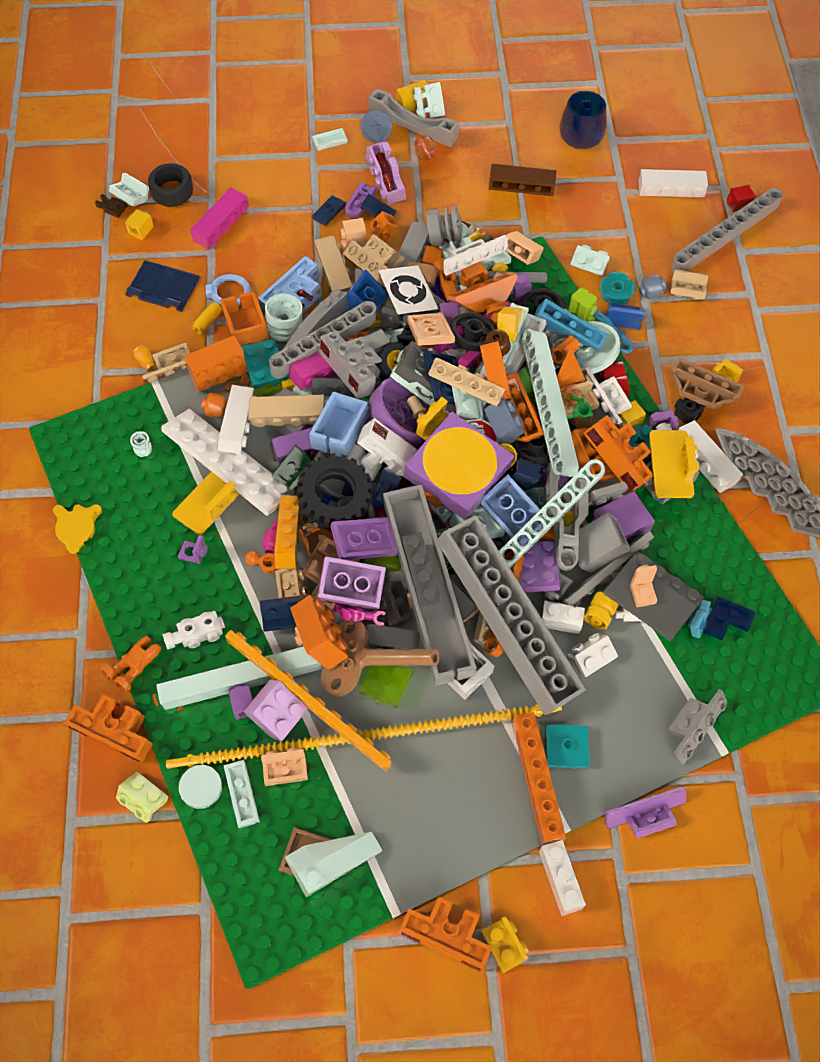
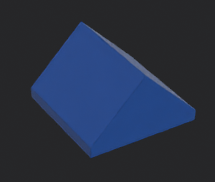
M366 269L348 292L349 310L363 302L370 301L376 305L377 314L389 294Z
M608 302L606 316L615 327L640 330L645 311L642 307Z

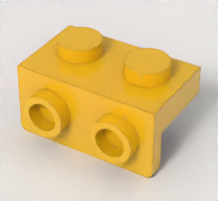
M441 397L437 402L434 401L430 405L428 412L421 414L418 418L416 434L424 440H427L448 417L449 414L445 412L448 402L446 399Z

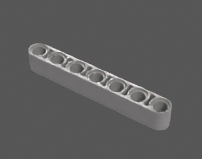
M370 301L363 302L276 353L269 360L271 375L275 378H282L289 374L291 363L319 353L320 336L337 331L344 340H347L372 325L376 321V305Z

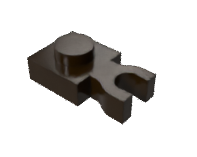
M103 194L100 196L102 202L95 201L96 207L104 209L105 213L117 218L127 209L126 202L114 197L108 199Z

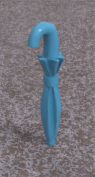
M596 310L593 315L595 320L611 326L617 332L619 340L627 346V349L622 347L620 352L625 354L632 352L634 347L632 342L625 336L627 333L618 330L605 314Z

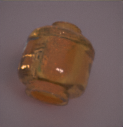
M423 135L414 141L413 150L418 159L428 161L434 157L433 153L437 148L431 137Z

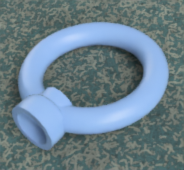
M234 274L219 276L212 284H206V298H212L219 305H221L220 299L222 298L217 294V287L223 282H238L243 286L244 293L251 292L249 283L243 277ZM239 298V299H236L238 306L241 305V303H240V298Z

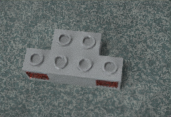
M337 331L320 336V355L355 397L361 399L371 395L375 388L376 377L380 375V370L375 364L382 361L363 337L345 342Z

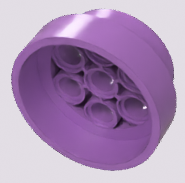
M392 377L384 380L370 396L367 423L375 418L413 447L419 446L425 441L416 434L418 419L413 417L414 413L407 403V400L415 396V394L396 382ZM418 397L421 405L428 412L430 405Z

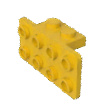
M652 430L649 437L655 496L658 498H692L694 495L693 478L695 473L699 471V461H696L695 457L697 455V445L694 444L693 437H688L686 431Z
M211 471L173 511V517L198 535H202L239 495L236 485L231 481L225 483Z

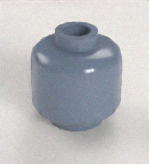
M657 274L642 279V286H639L641 295L646 296L648 299L663 295L664 289H666L663 277H659Z

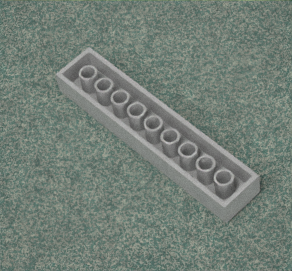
M475 515L444 531L436 540L543 714L547 715L586 691L478 517Z

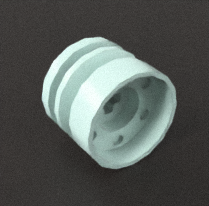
M280 293L267 300L265 305V322L268 335L277 341H289L301 325L303 306L297 297L291 294Z

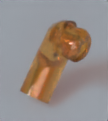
M242 374L238 381L226 382L224 390L230 393L232 385L245 387L250 378Z

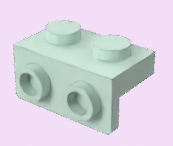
M123 173L121 182L110 185L109 192L129 205L137 206L147 202L149 187L129 174Z
M578 245L570 265L602 277L607 263L610 261V256H607L608 253L598 250V252L593 251L590 246Z

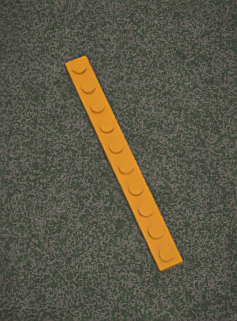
M230 630L225 637L229 644L273 680L280 681L309 710L383 771H388L392 762L390 761L391 757L385 751L380 750L379 752L373 747L374 743L369 738L359 736L357 734L358 730L352 724L348 723L346 725L340 720L342 717L336 711L331 710L330 712L324 707L326 704L319 697L313 698L308 694L310 691L301 683L297 685L292 681L294 678L290 673L285 670L283 672L277 668L278 664L271 658H264L261 655L262 651L255 645L251 647L247 644V639L241 633L237 632L235 634Z

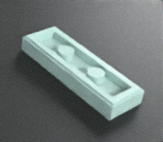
M245 760L224 765L238 828L259 823L260 820Z

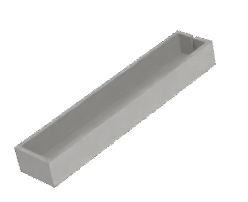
M422 484L383 493L384 507L397 546L399 560L424 648L437 649L439 653L438 664L430 666L434 684L438 686L453 682L454 677L457 680L473 677L476 674L477 668L443 554L436 541L438 537ZM419 532L422 533L442 601V614L425 618L422 617L402 547V536Z

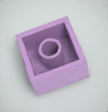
M269 680L244 710V713L272 739L283 741L308 708L280 681Z

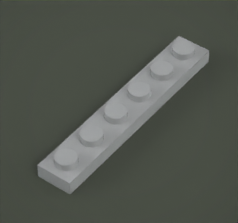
M648 531L640 534L628 544L631 549L630 551L598 569L559 603L574 607L578 606L581 603L580 599L584 595L585 597L591 595L595 591L594 587L596 585H602L609 579L608 575L612 572L614 574L623 568L621 564L625 561L628 562L639 549L642 551L650 545L649 541L654 538L652 533Z

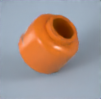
M209 393L207 398L203 397L201 408L205 409L204 412L207 416L222 418L228 401L225 395Z

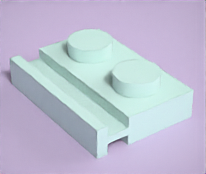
M452 386L457 415L469 419H482L483 413L480 399Z

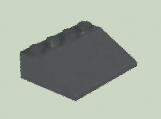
M637 552L603 592L607 597L669 641L691 618L705 598L698 591L684 584L679 578L674 577L663 567L658 566L640 552ZM643 565H656L657 571L652 585L657 603L636 608L630 588L635 571Z

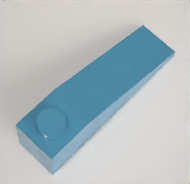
M547 299L538 306L534 316L546 320L545 329L564 337L572 335L574 338H577L579 343L596 350H601L608 335Z

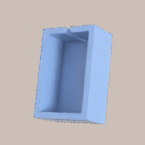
M332 392L309 433L311 448L326 453L330 450V454L335 453L338 457L344 454L348 457L369 418L368 402Z

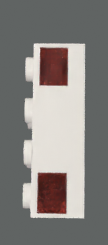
M375 418L363 426L357 442L369 451L362 457L361 463L373 469L374 465L378 462L380 464L384 462L383 468L399 477L403 476L405 464L418 451Z

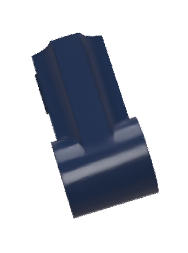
M384 469L378 480V486L372 495L371 504L378 509H385L383 493L396 491L402 477Z

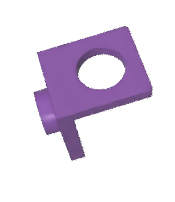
M199 535L196 543L184 541L178 558L200 564L202 558L207 553V546L203 536ZM193 547V556H186L185 550Z

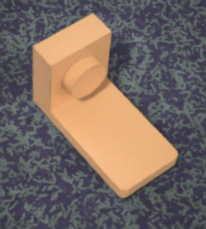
M643 565L635 571L630 588L636 608L657 603L652 585L657 571L656 565Z

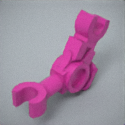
M337 603L333 608V611L341 613V618L346 621L360 622L365 619L374 621L378 626L384 625V621L377 619L378 615H386V611L383 609L376 610L375 612H366L359 607Z

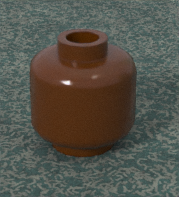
M499 329L489 332L485 343L489 344L499 341L502 357L507 355L511 348L508 334Z

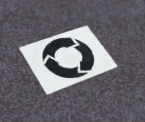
M418 265L378 270L397 314L438 309Z

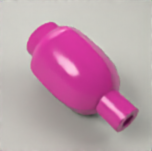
M276 520L273 521L272 527L267 529L263 536L262 545L266 554L272 553L275 555L278 525Z

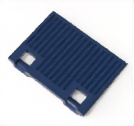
M144 260L131 285L127 288L125 295L128 297L136 295L139 300L165 308L174 306L176 311L182 312L201 276Z

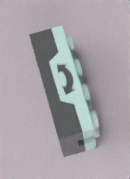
M411 341L399 353L396 360L398 364L393 368L390 377L425 403L431 405L434 402V397L423 357L425 350ZM447 404L445 412L456 414L455 405Z

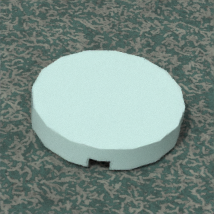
M196 765L188 769L182 775L179 782V793L182 800L188 806L196 809L209 807L219 799L222 792V781L219 774L212 767L206 765Z

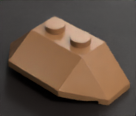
M680 357L677 358L671 368L679 395L711 409L737 401L745 388L742 384Z

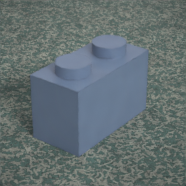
M502 397L498 406L491 404L484 411L497 439L509 444L525 433L522 427L524 423L515 412L517 410L515 404L511 400L508 401Z

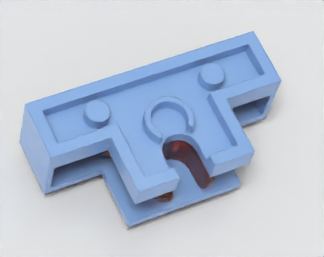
M304 256L258 297L262 313L265 314V305L270 297L286 293L297 297L301 301L303 314L320 298V295L316 293L320 289L319 283L316 282L319 279L318 264Z

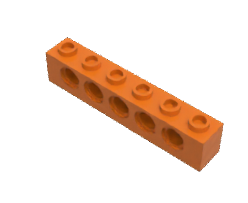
M535 713L516 715L513 717L512 727L541 845L544 846L560 840L564 842L566 834Z

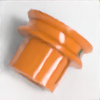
M506 301L494 303L484 308L487 311L486 316H490L494 325H497L498 312L506 307Z

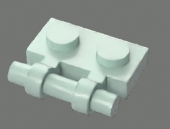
M440 82L423 85L424 92L422 93L420 87L414 88V100H416L418 108L416 109L417 115L424 118L427 112L429 118L445 115ZM423 98H426L427 107H423Z

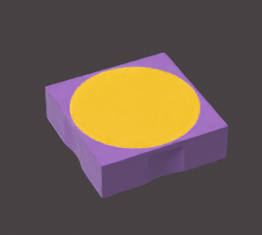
M451 412L405 464L403 476L416 485L422 484L425 492L438 498L444 506L466 520L482 502L487 491L495 486L511 467L514 455Z

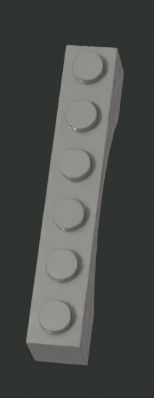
M377 88L368 98L369 111L379 109L386 112L394 124L429 139L431 138L450 148L458 139V122L446 117L429 119L418 116L401 106L391 94Z

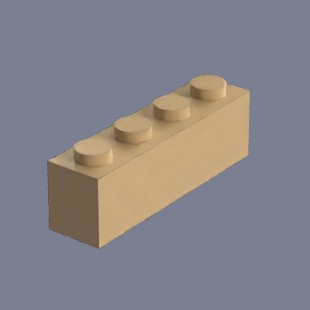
M334 236L314 240L315 253L330 294L335 290L349 292L354 285V281L349 278L350 271L344 265L346 264L343 254H340L339 242L335 241Z
M324 395L250 397L248 418L252 425L256 427H264L265 425L283 426L284 424H292L294 426L302 424L314 425L327 402Z

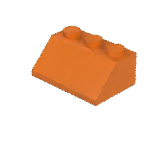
M589 428L573 430L571 436L578 465L584 467L591 460H599L605 467V474L596 484L616 479L617 476L611 471L607 463L583 434ZM594 464L590 468V473L594 475L599 474L601 471V466L598 464Z

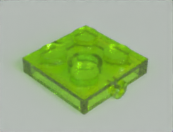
M371 666L359 692L364 696L372 698L377 704L384 703L397 708L414 671L405 666Z

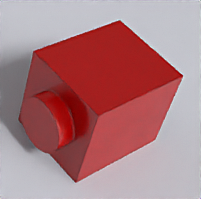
M750 185L731 188L727 196V204L733 212L739 211L754 201L756 196Z

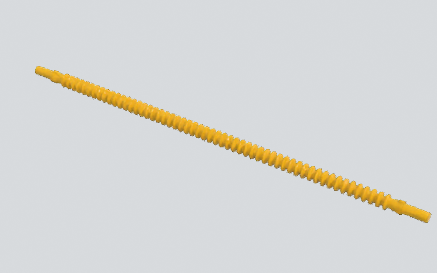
M538 704L529 708L528 706H525V708L520 706L519 709L514 707L513 710L508 708L507 711H504V709L501 712L496 710L495 713L490 711L489 714L478 712V715L472 713V716L466 714V717L460 715V718L454 716L453 719L448 717L447 720L442 718L441 721L437 718L436 721L431 719L430 722L425 720L424 723L419 721L418 724L412 722V725L406 723L405 726L400 724L399 727L395 724L394 727L389 725L388 728L383 726L382 729L377 727L376 730L371 728L370 731L365 729L364 732L358 730L357 734L362 738L366 736L374 741L375 738L380 740L381 737L386 739L387 736L392 738L393 735L398 737L401 734L404 737L405 734L410 736L411 733L416 735L417 732L422 734L423 731L428 733L429 730L434 732L435 729L440 731L441 728L444 730L448 727L450 729L452 727L458 729V726L464 728V725L470 727V724L476 726V723L482 725L483 722L488 724L489 721L492 724L494 721L499 723L500 720L505 722L506 719L511 721L516 715L532 712L537 717H540L543 712ZM562 706L553 712L562 711ZM335 733L334 736L328 734V737L322 735V738L316 736L315 739L310 737L309 740L304 738L303 741L299 738L298 741L292 739V742L286 740V743L280 741V744L274 742L273 745L268 743L267 746L262 744L261 747L255 745L252 748L250 745L249 748L245 746L243 749L238 747L237 750L231 748V751L225 749V752L219 750L218 753L213 751L212 754H209V752H206L205 755L200 753L197 756L189 754L184 758L166 760V767L188 766L190 768L197 764L204 765V763L210 765V762L216 764L217 761H220V763L223 760L228 762L229 759L235 761V758L241 760L242 757L247 759L248 756L251 759L253 756L259 758V755H266L269 751L284 752L290 748H299L300 750L305 748L307 751L308 748L313 750L314 747L320 749V746L326 748V745L332 747V744L338 746L339 743L342 745L345 742L350 743L341 735Z

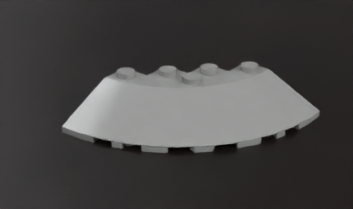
M717 428L715 431L725 455L742 472L743 476L741 478L748 480L753 495L767 497L772 513L787 516L793 532L820 538V503L802 480L785 463L763 446L741 434Z

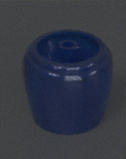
M586 90L578 91L570 96L563 110L559 126L561 137L569 146L582 150L590 149L598 145L604 138L607 125V107L604 98L595 92Z

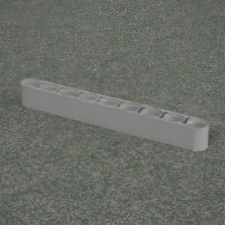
M778 188L768 190L677 252L673 259L671 271L674 273V270H690L771 214L779 207L783 192Z

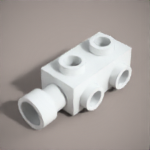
M215 611L204 612L198 617L186 618L177 623V632H168L162 635L167 650L174 648L176 644L182 642L184 648L189 647L192 649L198 647L202 641L208 640L213 642L218 640L220 635H223L222 629L225 626L222 617H217Z

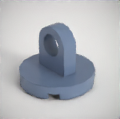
M379 109L368 111L361 121L363 136L372 143L385 141L392 132L390 116Z

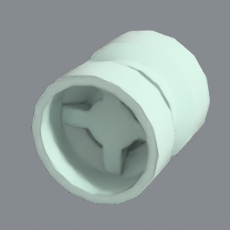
M139 431L131 436L130 442L137 456L145 457L152 452V444L147 433Z

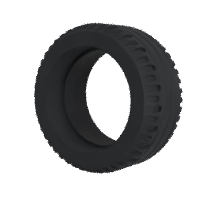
M167 163L160 165L149 175L148 186L151 196L155 202L162 206H179L188 201L192 196L193 184L191 175L186 168L179 164ZM170 181L181 182L179 186L172 189L160 188L164 183Z

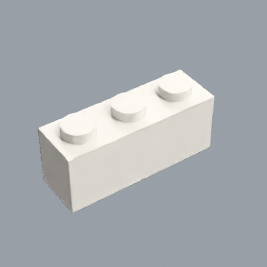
M563 840L542 846L539 854L561 916L582 910L586 904Z

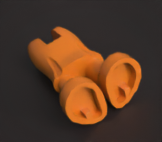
M145 636L127 654L123 655L117 664L112 666L105 663L99 667V670L112 684L115 683L120 691L127 694L131 690V684L137 675H140L142 670L158 656L162 648L158 644H153L149 647L152 640L150 637ZM127 667L130 668L128 672H126L124 675H121L127 669Z

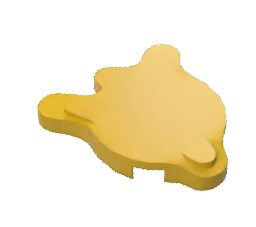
M77 504L71 512H68L61 505L53 508V513L57 517L55 525L56 536L66 546L69 553L79 552L81 547L85 545L84 542L89 538L92 539L95 532V520L102 513L99 505L84 508Z

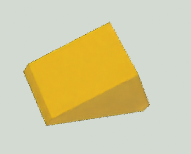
M504 307L498 312L497 329L505 331L509 336L510 342H516L523 308Z

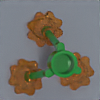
M574 384L571 386L566 385L560 391L563 403L566 407L574 406L573 413L567 416V420L574 418L577 429L592 427L593 423H596L597 420L594 417L591 405L584 402V399L579 396L581 391Z

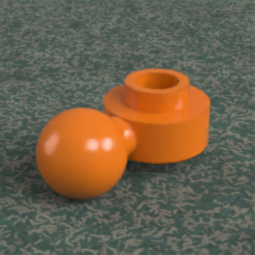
M249 551L245 555L247 565L256 566L259 564L262 572L265 574H273L278 570L276 569L275 555L272 553H267L260 557L256 551Z

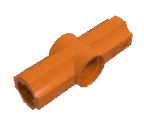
M444 257L438 258L433 266L439 269L437 277L440 282V290L444 293L446 301L452 302L448 299L447 295L460 291L456 282V274L454 272L445 275Z
M570 335L550 349L554 367L564 362L569 350L574 353L579 349L580 343L577 338Z

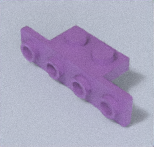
M684 786L674 788L667 792L652 795L649 798L606 811V826L609 829L628 823L636 839L675 826L676 819L669 808L686 803V789Z

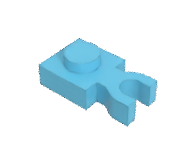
M703 600L700 609L689 620L688 627L693 637L700 639L706 626L707 617L712 611L710 607L711 602Z

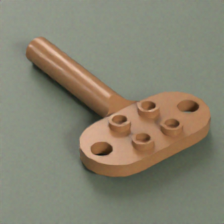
M345 620L338 624L342 631L340 633L341 638L347 644L346 651L349 657L330 670L323 666L320 682L323 689L330 695L336 697L345 696L357 686L361 672L366 666H436L439 662V653L437 649H367L369 642L367 627L361 622ZM355 626L354 631L349 633V629ZM341 682V686L335 690L336 684Z

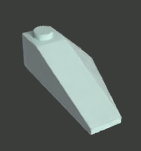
M367 832L305 845L287 855L285 860L305 896L308 897L383 850L373 833Z

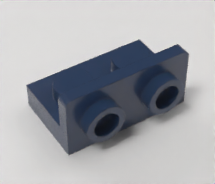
M300 596L259 601L263 631L268 632L297 627L290 608L300 602Z

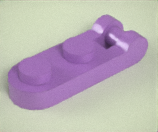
M361 182L345 207L346 216L350 219L359 218L364 210L360 209L368 193L375 196L377 187L373 185L370 187L367 183Z

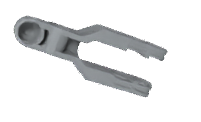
M551 462L548 463L546 470V504L558 493V481L560 479V475L554 474ZM578 479L576 481V488H585L586 480ZM588 491L574 504L573 525L564 526V520L561 517L552 526L555 530L557 565L565 571L573 569L578 562L579 527L588 516ZM550 507L547 510V515L550 518L555 517L558 513L556 507Z

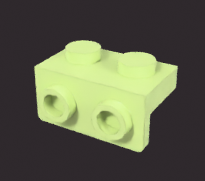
M135 772L119 785L116 799L121 805L132 811L137 818L148 823L151 820L152 814L167 802L168 795L140 773Z

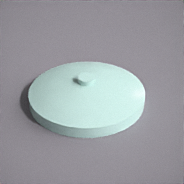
M586 321L608 335L601 350H596L580 343L579 349L574 352L583 376L586 375V367H589L593 374L600 372L610 366L619 355V336L611 326L605 323ZM567 337L549 344V348L552 349ZM563 363L558 364L554 368L560 371Z

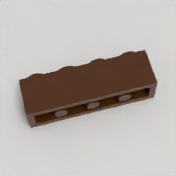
M492 164L489 190L553 196L557 170Z

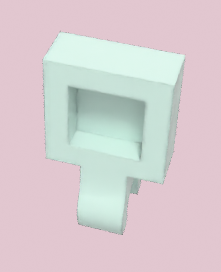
M504 251L481 262L486 270H488L492 265L503 262L505 265L511 263V257Z

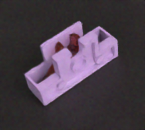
M388 141L366 147L367 154H365V160L367 164L371 165L369 166L372 176L375 175L376 177L375 183L377 188L380 187L381 189L380 195L382 200L385 199L387 205L405 200V188L399 176L395 157L390 158L391 148Z

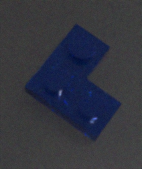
M717 597L703 633L722 641L729 624L748 632L756 612Z

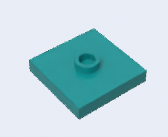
M546 724V760L548 767L589 769L588 726Z

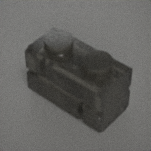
M395 581L384 584L380 609L386 611V615H383L386 626H402L414 618L402 582Z

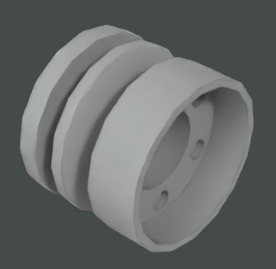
M456 205L451 206V214L448 207H445L443 216H441L438 208L427 210V227L433 247L444 245L446 236L449 242H453V235H455L457 243L462 241V221Z

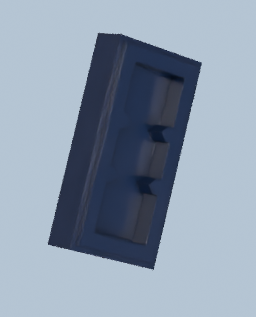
M369 193L360 209L375 218L382 211L392 216L397 212Z
M332 195L312 215L313 220L327 226L346 206L345 202Z

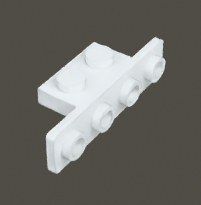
M503 235L486 243L479 239L451 251V257L444 260L445 275L506 251L507 236Z
M586 367V375H584L586 382L592 381L594 395L597 399H601V406L604 412H609L611 416L609 418L620 429L623 425L618 414L632 408L630 401L615 377L599 384L590 368Z

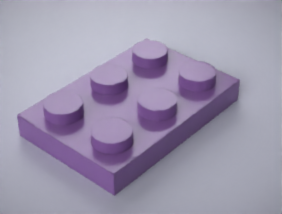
M388 517L336 521L330 525L339 559L354 560L396 556L398 553Z
M555 541L536 542L524 554L525 559L519 584L524 592L560 590V568L556 561Z

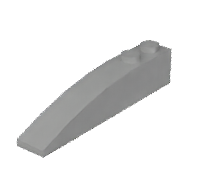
M339 290L331 292L301 323L284 349L348 312V292Z

